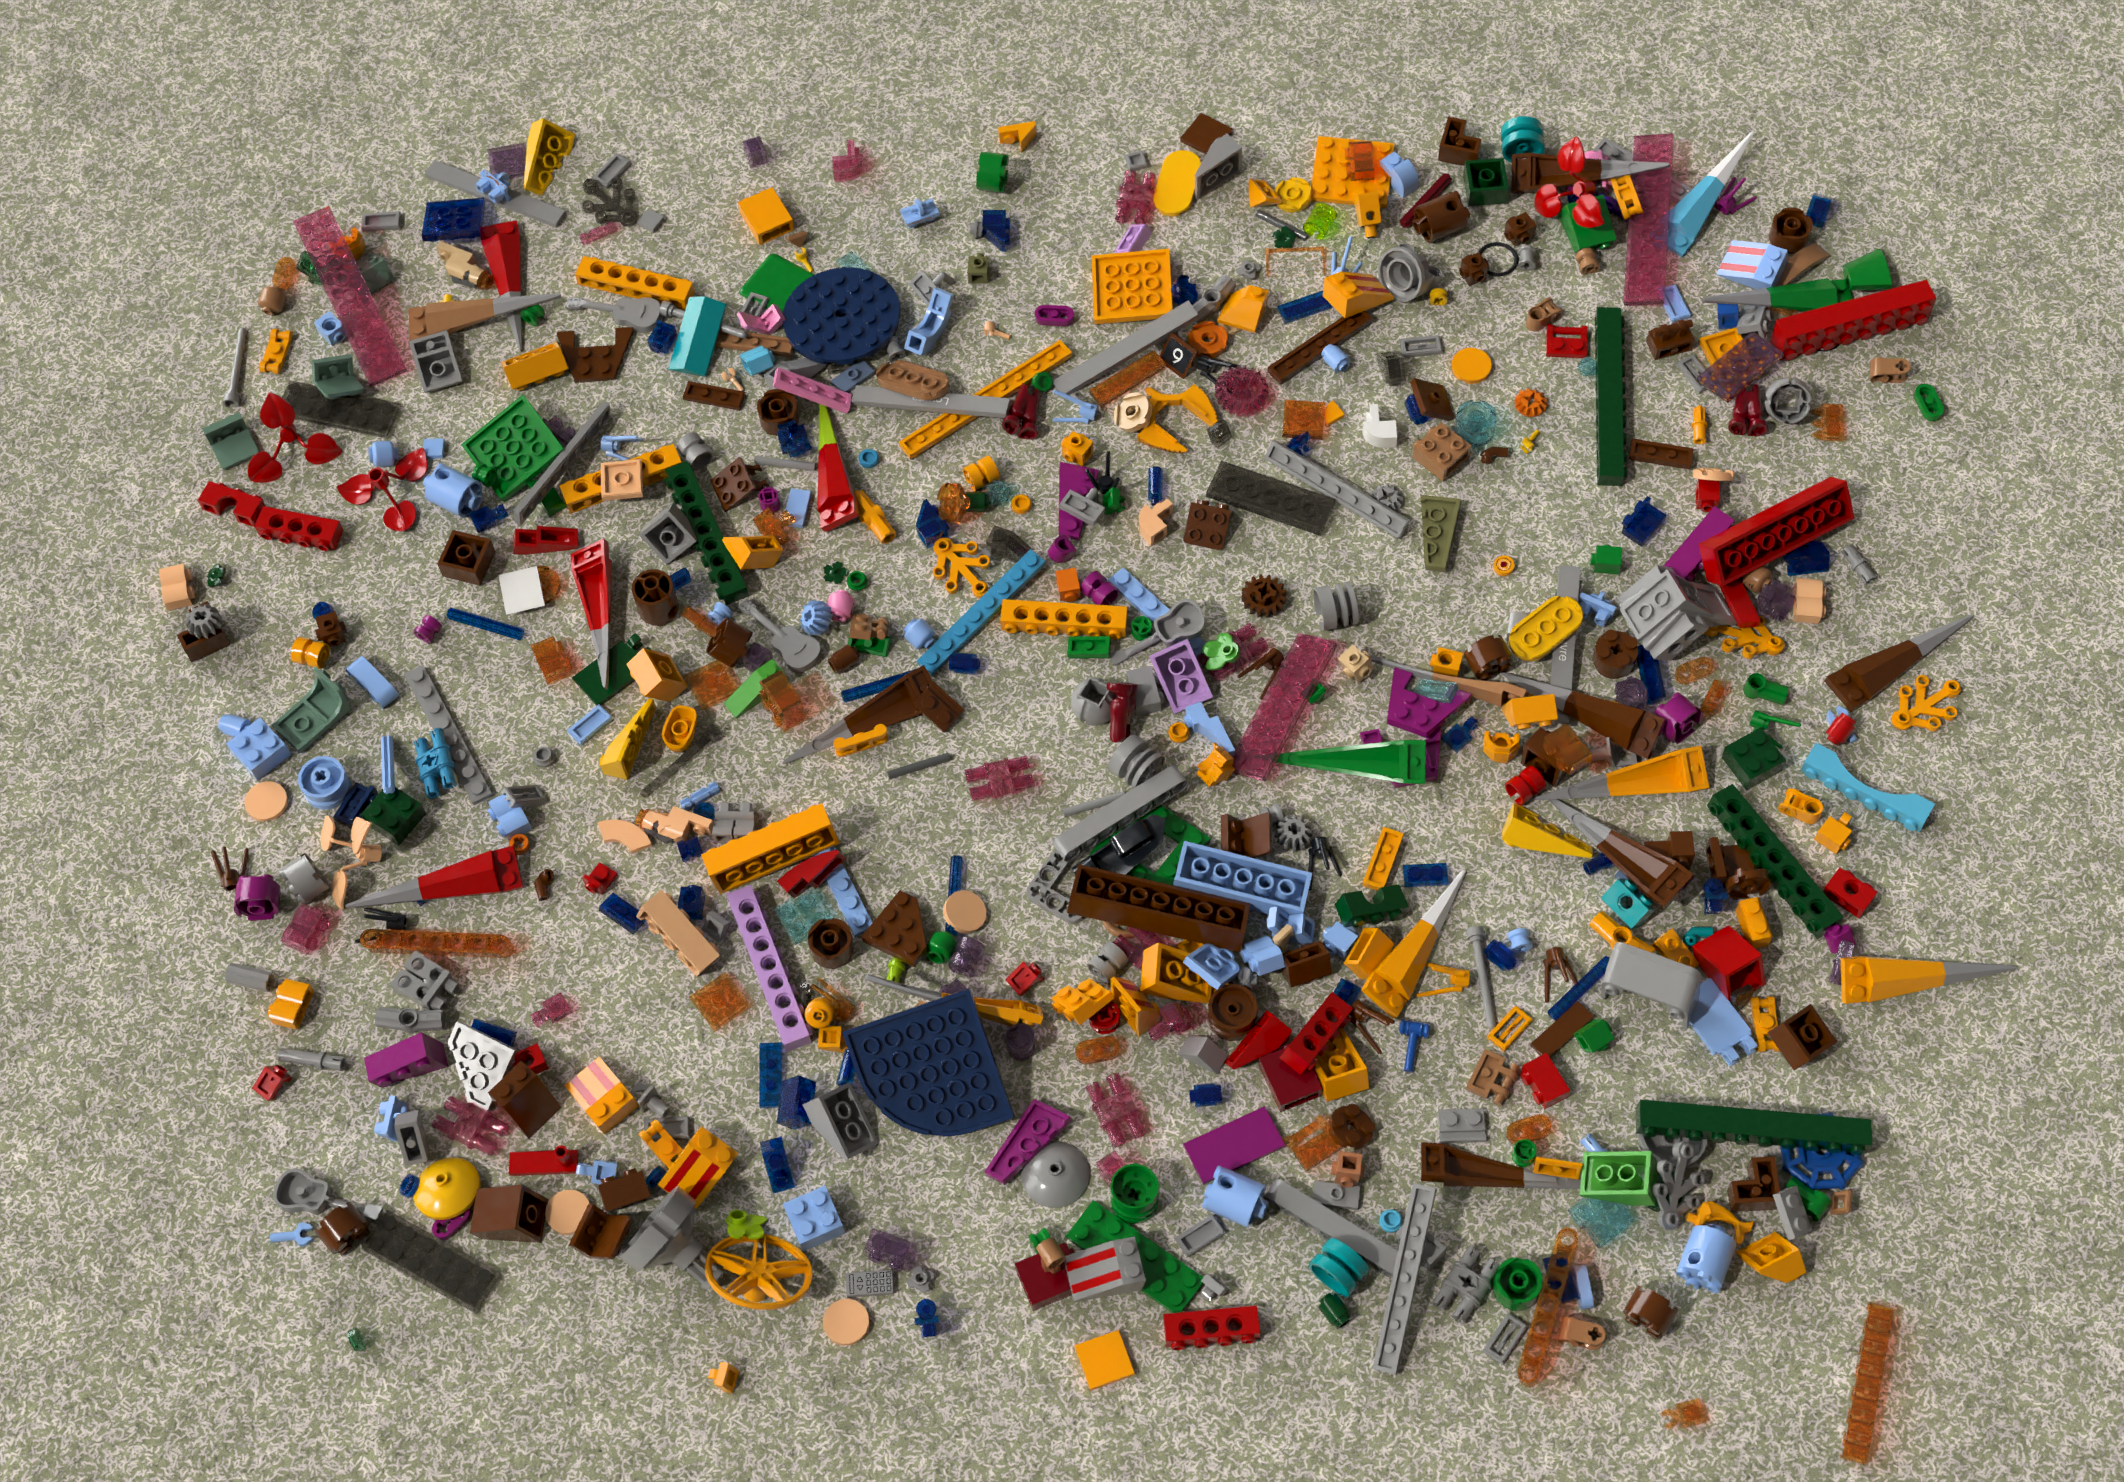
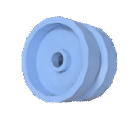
M319 756L309 760L302 766L298 774L299 787L308 803L314 808L328 810L338 807L351 790V782L342 764L329 756Z

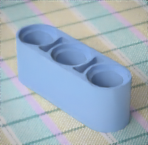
M360 656L345 668L350 677L353 676L356 680L355 682L363 690L366 689L369 693L368 695L375 702H379L382 709L399 696L395 688L363 656Z

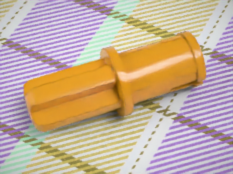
M1701 405L1693 408L1691 427L1693 428L1694 444L1706 443V428L1708 424L1705 418V408L1701 407Z

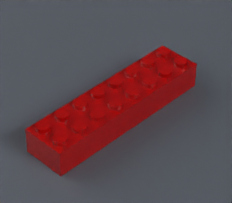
M1926 279L1776 320L1770 343L1776 355H1778L1779 361L1783 359L1792 360L1798 355H1811L1817 350H1829L1838 344L1848 345L1857 339L1867 340L1872 335H1885L1895 329L1904 330L1913 324L1922 325L1930 317L1936 296Z
M1829 477L1699 543L1707 581L1724 586L1855 519L1847 481Z

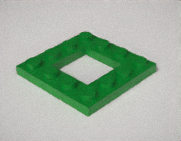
M1159 805L1134 822L1145 819L1151 814L1166 818L1164 834L1177 842L1178 845L1155 874L1141 864H1138L1126 875L1173 886L1184 841L1206 846L1211 838L1165 807ZM1131 824L1127 825L1123 829L1119 830L1115 834L1111 835L1107 839L1097 844V846L1093 849L1089 856L1097 850H1099L1100 848H1102L1103 846H1105L1106 844H1108L1109 839H1111L1113 836H1115Z

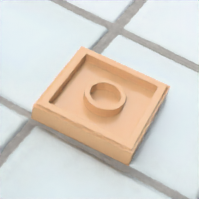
M641 459L601 463V495L603 501L643 497Z

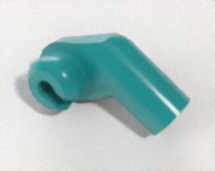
M1691 927L1683 936V943L1688 947H1692L1700 938L1711 936L1713 934V927Z

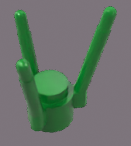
M1755 710L1749 726L1754 727L1753 731L1760 727L1767 730L1770 721L1801 727V723L1769 716ZM1767 735L1776 747L1782 748L1781 744Z

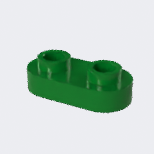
M1929 384L1918 385L1914 392V399L1923 417L1929 421L1939 420L1944 412V406L1936 390Z

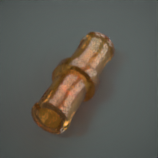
M687 606L683 610L682 617L694 624L695 629L698 631L702 630L710 637H715L718 632L716 630L717 626L710 622L706 615H701L691 606Z

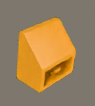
M775 536L723 537L722 539L741 570L772 568L783 552Z

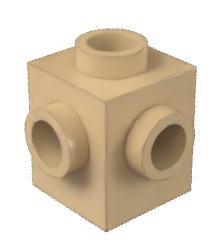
M1351 645L1337 658L1343 668V673L1350 680L1354 678L1358 683L1367 678L1374 670L1371 656L1364 650L1361 652L1354 645Z

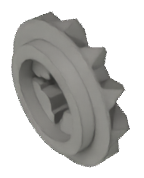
M1388 484L1385 486L1379 485L1371 494L1372 498L1395 512L1403 504L1404 497L1396 486L1392 487ZM1384 495H1386L1387 497L1391 496L1390 501H1388L1387 499L1383 500Z

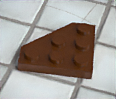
M899 890L861 936L862 941L916 967L928 952L917 898Z

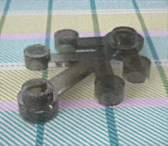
M589 178L584 181V192L588 195H595L605 203L593 204L591 200H586L582 204L585 213L596 212L595 219L598 224L620 222L623 226L630 227L637 223L638 215L633 210L636 198L634 189L628 188L624 191L623 194L626 200L624 209L620 206L621 190L623 189V182L620 178H614L611 181L613 189L612 198L599 188L597 181ZM607 211H614V212H616L617 214H615V215H606L605 212H607Z

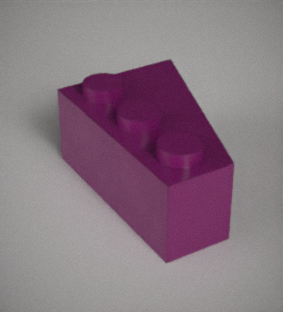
M422 1032L364 1057L368 1081L379 1087H388L392 1083L448 1067L444 1044Z

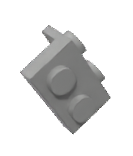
M1743 306L1736 327L1738 334L1758 331L1760 339L1765 340L1767 333L1770 331V323L1773 321L1772 310L1765 306Z
M1797 1186L1782 1188L1780 1192L1773 1194L1788 1240L1796 1239L1812 1231Z

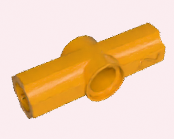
M863 490L855 491L861 522L867 525V530H871L881 544L891 542L897 536L896 531L886 520L879 505H874Z

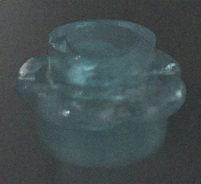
M1590 357L1583 358L1577 365L1578 371L1583 376L1594 375L1597 371L1596 362Z

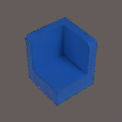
M1717 303L1719 329L1737 327L1739 321L1738 304Z

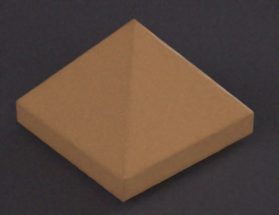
M800 231L787 236L785 239L787 242L800 248L804 243L807 233L806 231Z
M1852 1190L1832 1193L1830 1215L1851 1213ZM1839 1199L1844 1202L1843 1208H1838Z

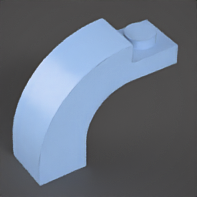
M938 287L933 289L927 312L921 323L916 328L909 330L904 349L920 356L925 355L932 349L949 322L952 313L949 310L954 294Z

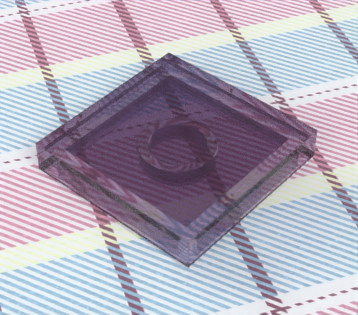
M525 143L487 149L491 175L494 176L495 173L505 172L509 175V179L525 177L527 153Z

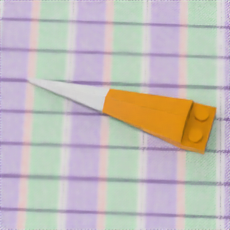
M1466 870L1461 871L1412 930L1369 975L1361 989L1365 995L1392 1019L1399 1016L1405 1003L1412 996Z

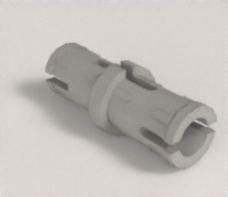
M1853 544L1846 546L1841 551L1851 564V569L1856 571L1865 585L1877 578L1866 564V559L1859 555Z

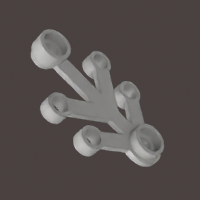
M1677 1141L1672 1148L1674 1157L1678 1159L1674 1178L1671 1176L1673 1170L1672 1163L1661 1160L1657 1164V1171L1661 1174L1664 1184L1655 1183L1652 1187V1194L1656 1197L1661 1209L1657 1216L1658 1224L1663 1229L1669 1231L1677 1227L1681 1215L1689 1209H1697L1700 1206V1198L1697 1195H1687L1684 1202L1677 1206L1678 1199L1694 1186L1701 1187L1705 1183L1704 1174L1699 1172L1691 1173L1690 1177L1682 1183L1687 1160L1694 1154L1693 1146L1686 1141ZM1667 1193H1668L1669 1196H1670L1668 1202H1667V1199H1666V1197H1665V1196L1667 1195Z

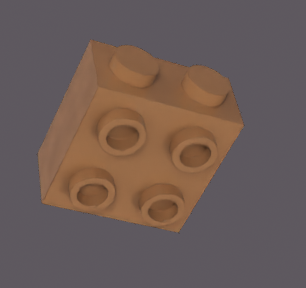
M1440 422L1436 427H1431L1422 440L1418 439L1415 442L1412 458L1441 481H1444L1470 457L1472 446Z

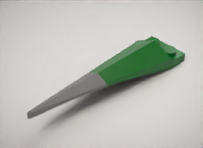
M1826 278L1705 297L1702 302L1765 306L1807 312L1851 300L1852 296L1846 279L1829 280Z

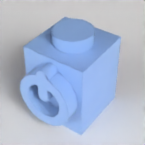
M1336 921L1332 927L1328 926L1322 935L1324 937L1323 945L1330 955L1334 956L1336 954L1345 960L1357 941L1358 934L1352 926L1344 927L1342 923Z

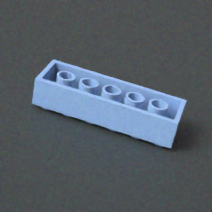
M1184 841L1173 886L1250 903L1249 910L1268 915L1271 907H1278L1287 915H1296L1304 912L1312 873Z

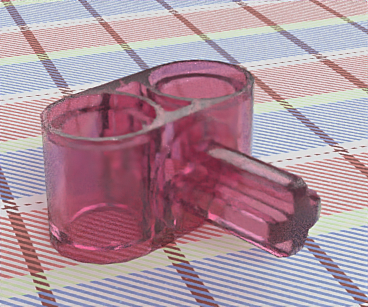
M1171 1002L1159 1010L1163 1020L1150 1028L1148 1034L1153 1041H1156L1169 1032L1182 1035V1032L1188 1029L1193 1030L1196 1025L1184 1005Z

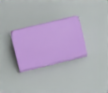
M1131 224L1114 253L1141 251L1152 232L1146 224Z

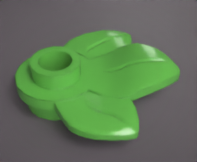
M1220 633L1217 641H1208L1202 647V652L1209 657L1205 666L1207 670L1221 669L1226 662L1233 663L1240 656L1239 646L1233 642L1232 636L1228 633Z

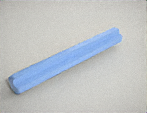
M388 735L381 738L382 788L385 794L394 793L393 739L392 736Z

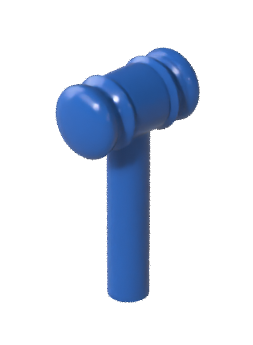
M1402 1019L1400 1022L1399 1033L1401 1035H1409L1404 1065L1405 1072H1413L1418 1037L1426 1039L1429 1037L1431 1031L1429 1023L1424 1024L1423 1022L1406 1021L1405 1019Z

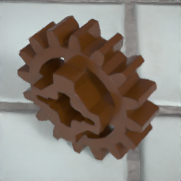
M1260 574L1259 579L1253 576L1251 583L1246 581L1245 588H1242L1241 602H1244V609L1250 608L1249 614L1257 612V617L1264 614L1268 618L1269 613L1275 616L1276 609L1282 611L1283 604H1286L1284 584H1278V578L1271 580V575L1263 578V575Z

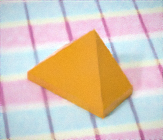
M1249 179L1250 207L1281 204L1282 199L1266 181Z

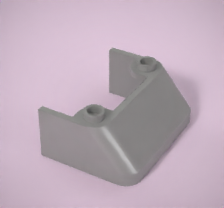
M1617 942L1611 952L1601 984V998L1605 1000L1607 994L1611 996L1621 995L1626 990L1666 1005V1010L1672 1018L1683 1019L1682 1029L1687 1030L1699 1001L1701 973L1697 969L1626 943Z

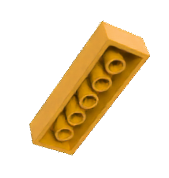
M821 803L812 805L800 813L791 814L779 822H772L767 827L758 831H751L739 839L730 840L727 844L718 848H711L706 853L701 854L709 877L718 892L723 894L840 844V841Z

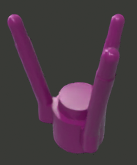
M1736 177L1732 178L1721 197L1715 203L1718 211L1724 215L1728 213L1733 215L1737 210L1757 199V196H1754L1735 206L1736 200L1733 195L1746 181L1745 177L1728 194L1736 180Z

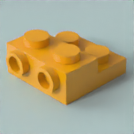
M1088 978L1082 981L1075 989L1069 985L1060 989L1051 998L1053 1001L1051 1005L1057 1014H1063L1069 1022L1074 1021L1081 1025L1113 1000L1114 997L1111 991Z

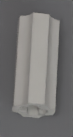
M231 963L225 972V980H227V983L269 992L274 981V975L272 972Z

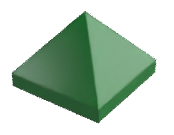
M1314 681L1301 696L1312 705L1323 699L1326 689L1319 682Z

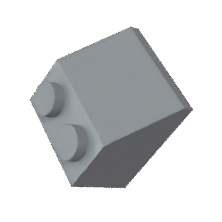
M674 503L670 504L646 523L639 533V536L666 565L697 541L687 517Z

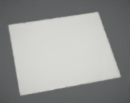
M537 566L499 575L506 615L545 606Z

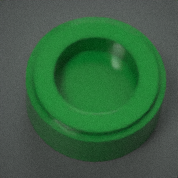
M1038 372L1032 378L1033 388L1041 392L1050 390L1053 385V379L1047 372Z

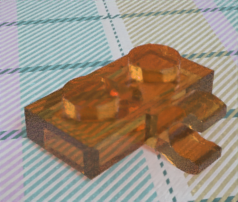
M767 507L753 521L762 536H775L782 547L790 540L783 527L793 524L796 519L787 510L782 512L779 517H776L773 510Z

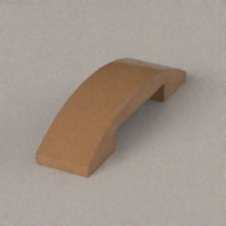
M1817 243L1801 249L1788 258L1777 286L1790 284L1813 266L1817 267L1829 258L1830 255Z

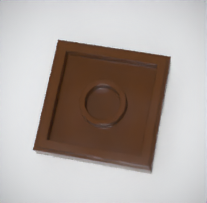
M1200 113L1180 137V142L1206 155L1210 146L1217 138L1225 134L1231 135L1233 129Z

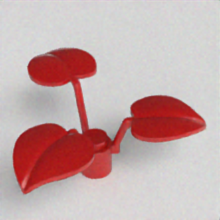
M1574 137L1559 150L1558 163L1563 171H1570V175L1579 181L1573 186V191L1558 194L1557 187L1553 184L1542 186L1536 193L1534 206L1539 214L1552 218L1561 211L1562 202L1560 197L1575 194L1577 197H1580L1576 200L1577 206L1572 211L1575 222L1582 227H1598L1605 222L1602 217L1599 201L1593 195L1595 193V184L1592 181H1585V177L1575 174L1582 172L1584 169L1585 153L1579 137Z
M269 392L261 407L260 419L269 428L276 429L280 427V439L272 457L269 453L261 451L251 458L248 465V477L250 481L257 483L278 480L282 474V465L275 459L284 442L291 443L297 439L304 448H307L305 451L306 460L315 465L334 460L341 455L342 449L331 436L325 433L311 435L308 438V445L305 444L300 435L296 434V426L293 424L295 420L293 407L282 397Z
M420 448L399 460L395 467V472L398 475L376 467L371 469L368 475L358 474L350 478L345 483L338 485L337 489L346 501L355 505H363L369 502L372 497L371 491H374L375 487L383 489L394 507H390L385 511L383 516L384 524L394 531H407L416 520V508L408 500H403L397 504L387 489L390 482L389 477L399 480L406 478L410 482L423 478L428 470L426 452L423 448Z

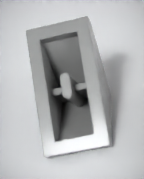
M1188 1036L1178 1052L1179 1056L1215 1074L1219 1073L1228 1057L1211 1039L1199 1036Z

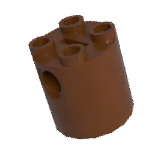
M1458 191L1449 192L1414 208L1413 228L1418 235L1424 237L1427 243H1432L1464 229L1467 226V219L1470 218V212L1467 207L1463 206Z
M649 569L641 572L634 579L632 594L638 613L644 622L653 626H664L676 617L679 611V602L673 582L666 572L658 569Z

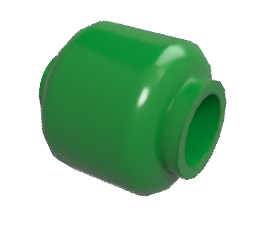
M938 931L934 933L927 943V957L935 964L948 963L958 948L957 941L949 932Z

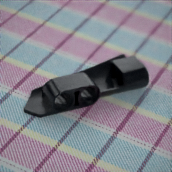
M1151 814L1145 819L1134 822L1109 839L1108 844L1078 864L1124 875L1128 874L1163 842L1166 818ZM1078 864L1072 867V870L1075 875L1077 872Z

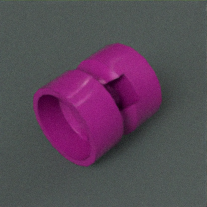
M1099 571L1090 573L1080 586V591L1089 599H1092L1096 605H1110L1119 594V589L1110 581L1107 582L1106 577Z

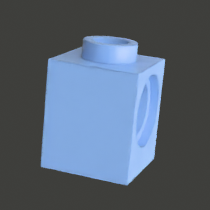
M330 311L314 322L318 333L332 346L342 342L348 335L344 325Z

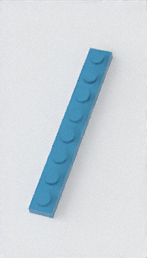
M1030 549L917 660V664L919 666L925 665L928 673L933 676L1002 609L1003 599L1011 600L1046 565L1045 560Z

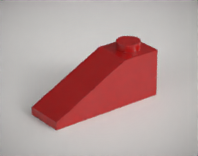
M1266 1010L1224 1063L1235 1070L1287 1043L1292 1030L1275 1015Z

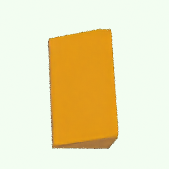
M1535 1157L1533 1173L1579 1180L1583 1163Z

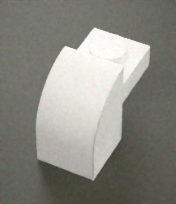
M1370 404L1369 412L1365 413L1366 422H1363V437L1369 444L1375 447H1396V420L1379 421L1378 404Z

